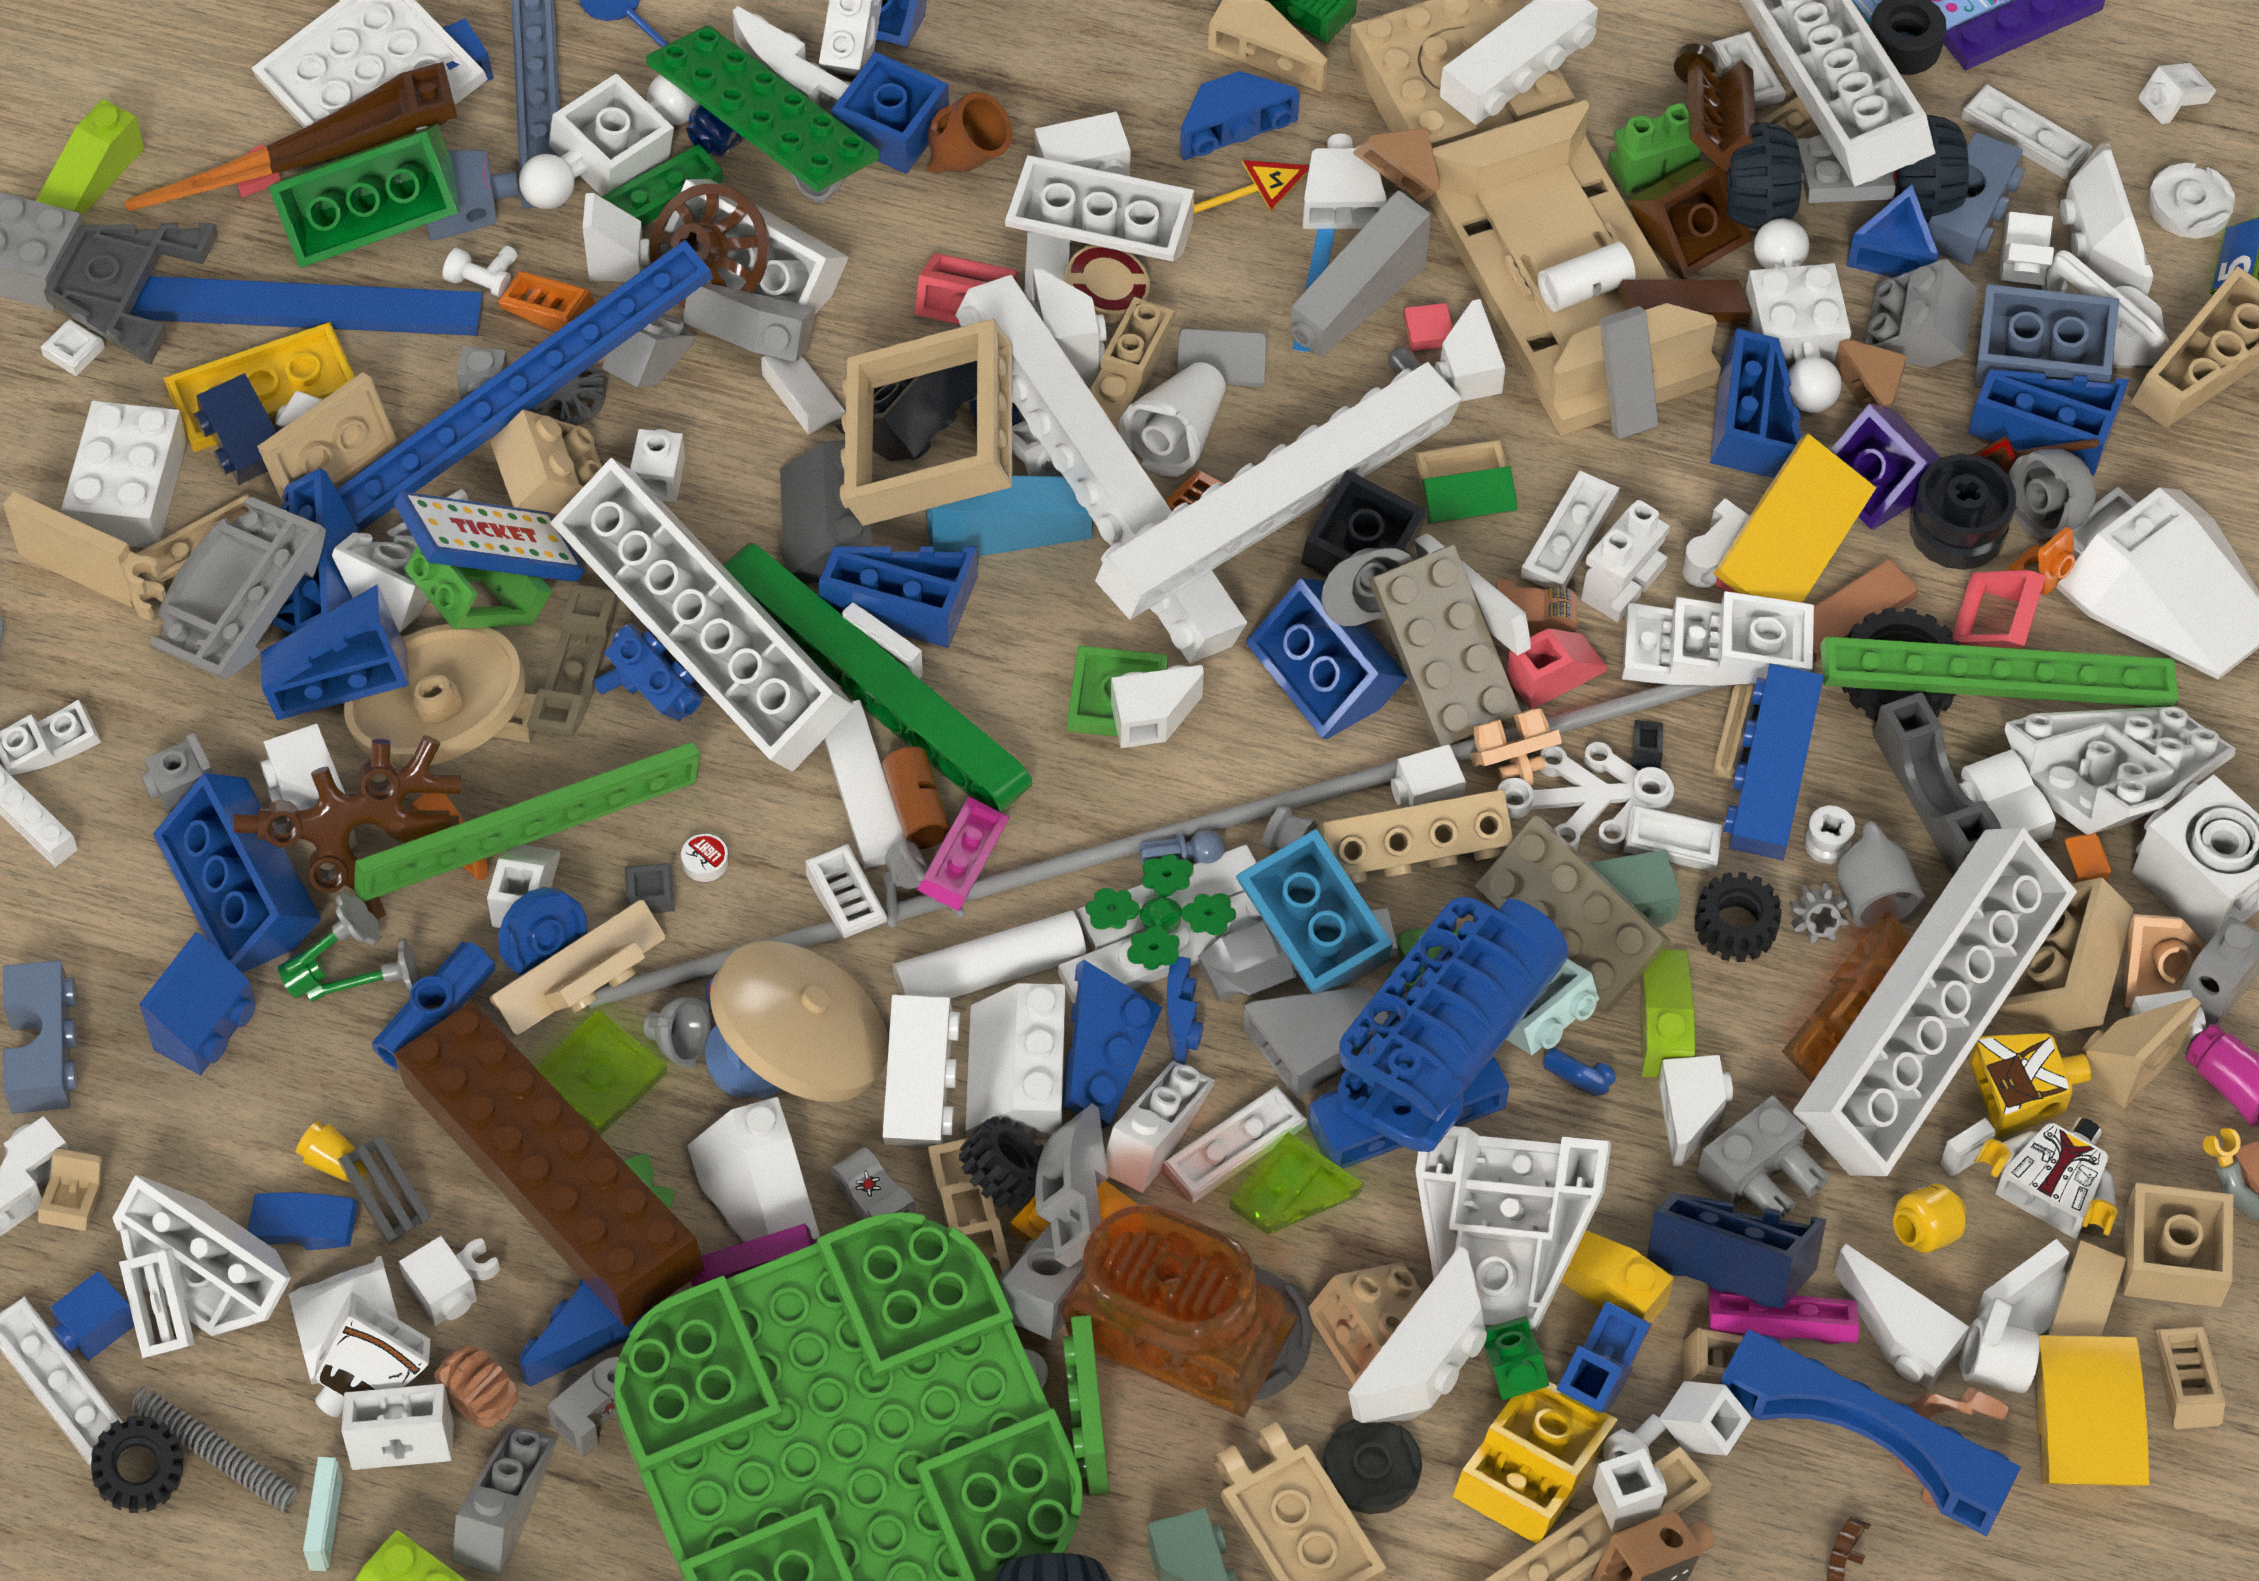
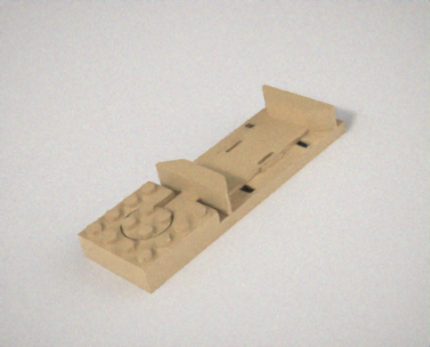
M1429 0L1352 24L1349 59L1390 132L1428 128L1440 182L1439 189L1428 200L1559 435L1562 436L1610 420L1599 319L1625 311L1617 289L1598 296L1593 295L1591 299L1553 312L1549 309L1541 295L1538 285V274L1542 270L1620 241L1626 246L1633 259L1636 272L1635 280L1670 279L1586 137L1590 109L1587 100L1575 103V96L1558 68L1554 71L1549 70L1535 81L1534 85L1527 92L1518 93L1505 104L1498 114L1494 116L1489 115L1477 125L1440 97L1442 68L1523 9L1518 0ZM1594 185L1598 195L1588 198L1582 188ZM1488 219L1493 227L1492 229L1468 236L1463 226ZM1669 303L1645 310L1647 313L1656 404L1718 384L1721 367L1712 353L1717 325L1714 316ZM1555 337L1558 344L1533 352L1528 341L1537 338Z

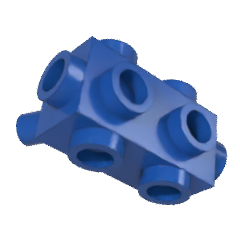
M632 624L625 625L618 630L612 639L611 646L604 652L616 668L594 679V685L601 695L623 685L632 694L640 691L661 714L678 721L693 714L701 705L702 697L704 696L694 682L695 679L678 660L673 662L668 657L666 647L649 629L645 633L640 632Z

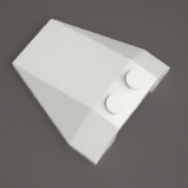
M1452 1126L1434 1151H1418L1415 1172L1433 1279L1442 1270L1457 1248L1461 1246L1467 1249L1482 1307L1484 1325L1493 1326L1527 1316L1530 1329L1537 1331L1604 1194L1611 1142L1562 1137L1561 1144L1485 1137L1477 1135L1470 1128Z

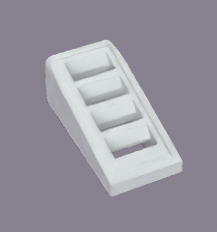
M849 844L805 861L806 876L843 938L887 922V916ZM844 873L847 876L830 884L827 882V880ZM851 885L854 887V889L837 896L833 893ZM858 897L862 899L861 902L843 909L840 906ZM863 910H869V914L848 922L846 918Z

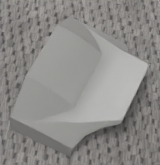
M1264 921L1219 938L1199 955L1198 965L1218 1002L1240 993L1250 996L1295 978V971H1297Z

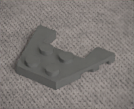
M178 223L161 224L159 229L136 230L135 224L79 225L44 290L46 300L51 305L143 362L152 364L167 335L165 325L161 322L129 314L160 255L163 254L204 264L218 237L216 224L199 223V228L179 229Z

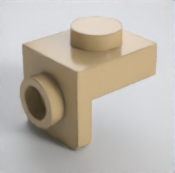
M59 1148L54 1150L51 1163V1177L38 1208V1223L82 1231L87 1230L101 1192L102 1158L100 1156Z

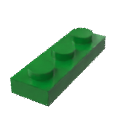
M698 144L601 197L640 220L643 226L658 218L667 203L682 191L686 180L711 179L721 184L724 182L723 171L702 146Z

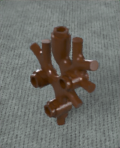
M423 735L414 756L404 768H396L390 761L391 741L374 739L371 746V759L362 766L360 771V792L352 795L344 794L335 785L329 767H321L311 772L319 795L318 802L313 807L299 810L290 801L277 800L270 803L265 809H258V815L234 814V833L258 834V840H267L277 847L290 846L298 839L312 842L316 847V850L309 859V878L313 887L322 893H334L343 886H348L354 890L355 863L359 859L354 856L349 846V836L352 830L360 824H375L394 839L407 843L458 825L459 816L450 815V811L409 810L404 807L403 798L408 793L460 794L461 775H436L431 773L430 764L440 746V742L430 736ZM376 774H384L385 776H387V778L381 782H376L371 779ZM280 816L290 819L285 824H278L274 821ZM324 863H333L335 865L330 870H324L320 866ZM379 896L364 902L368 911L377 920L386 915Z

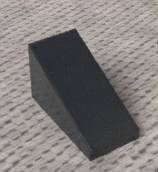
M1635 720L1631 766L1638 771L1646 767L1660 769L1663 754V723Z

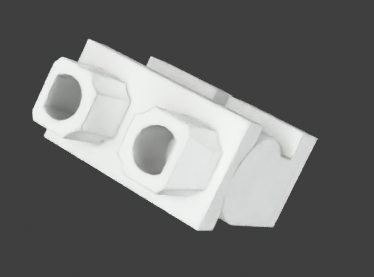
M1636 500L1634 504L1632 503L1586 558V565L1590 566L1586 573L1581 600L1617 623L1626 614L1628 603H1635L1640 598L1641 591L1645 592L1667 565L1668 557L1659 552L1658 548L1664 543L1665 537L1669 534L1670 526L1658 519V510L1641 500Z

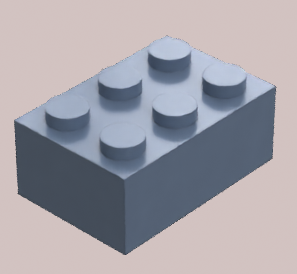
M1987 284L1974 386L1983 387L1989 370L2045 373L2046 379L2072 380L2073 375L2087 376L2088 382L2110 383L2120 298Z

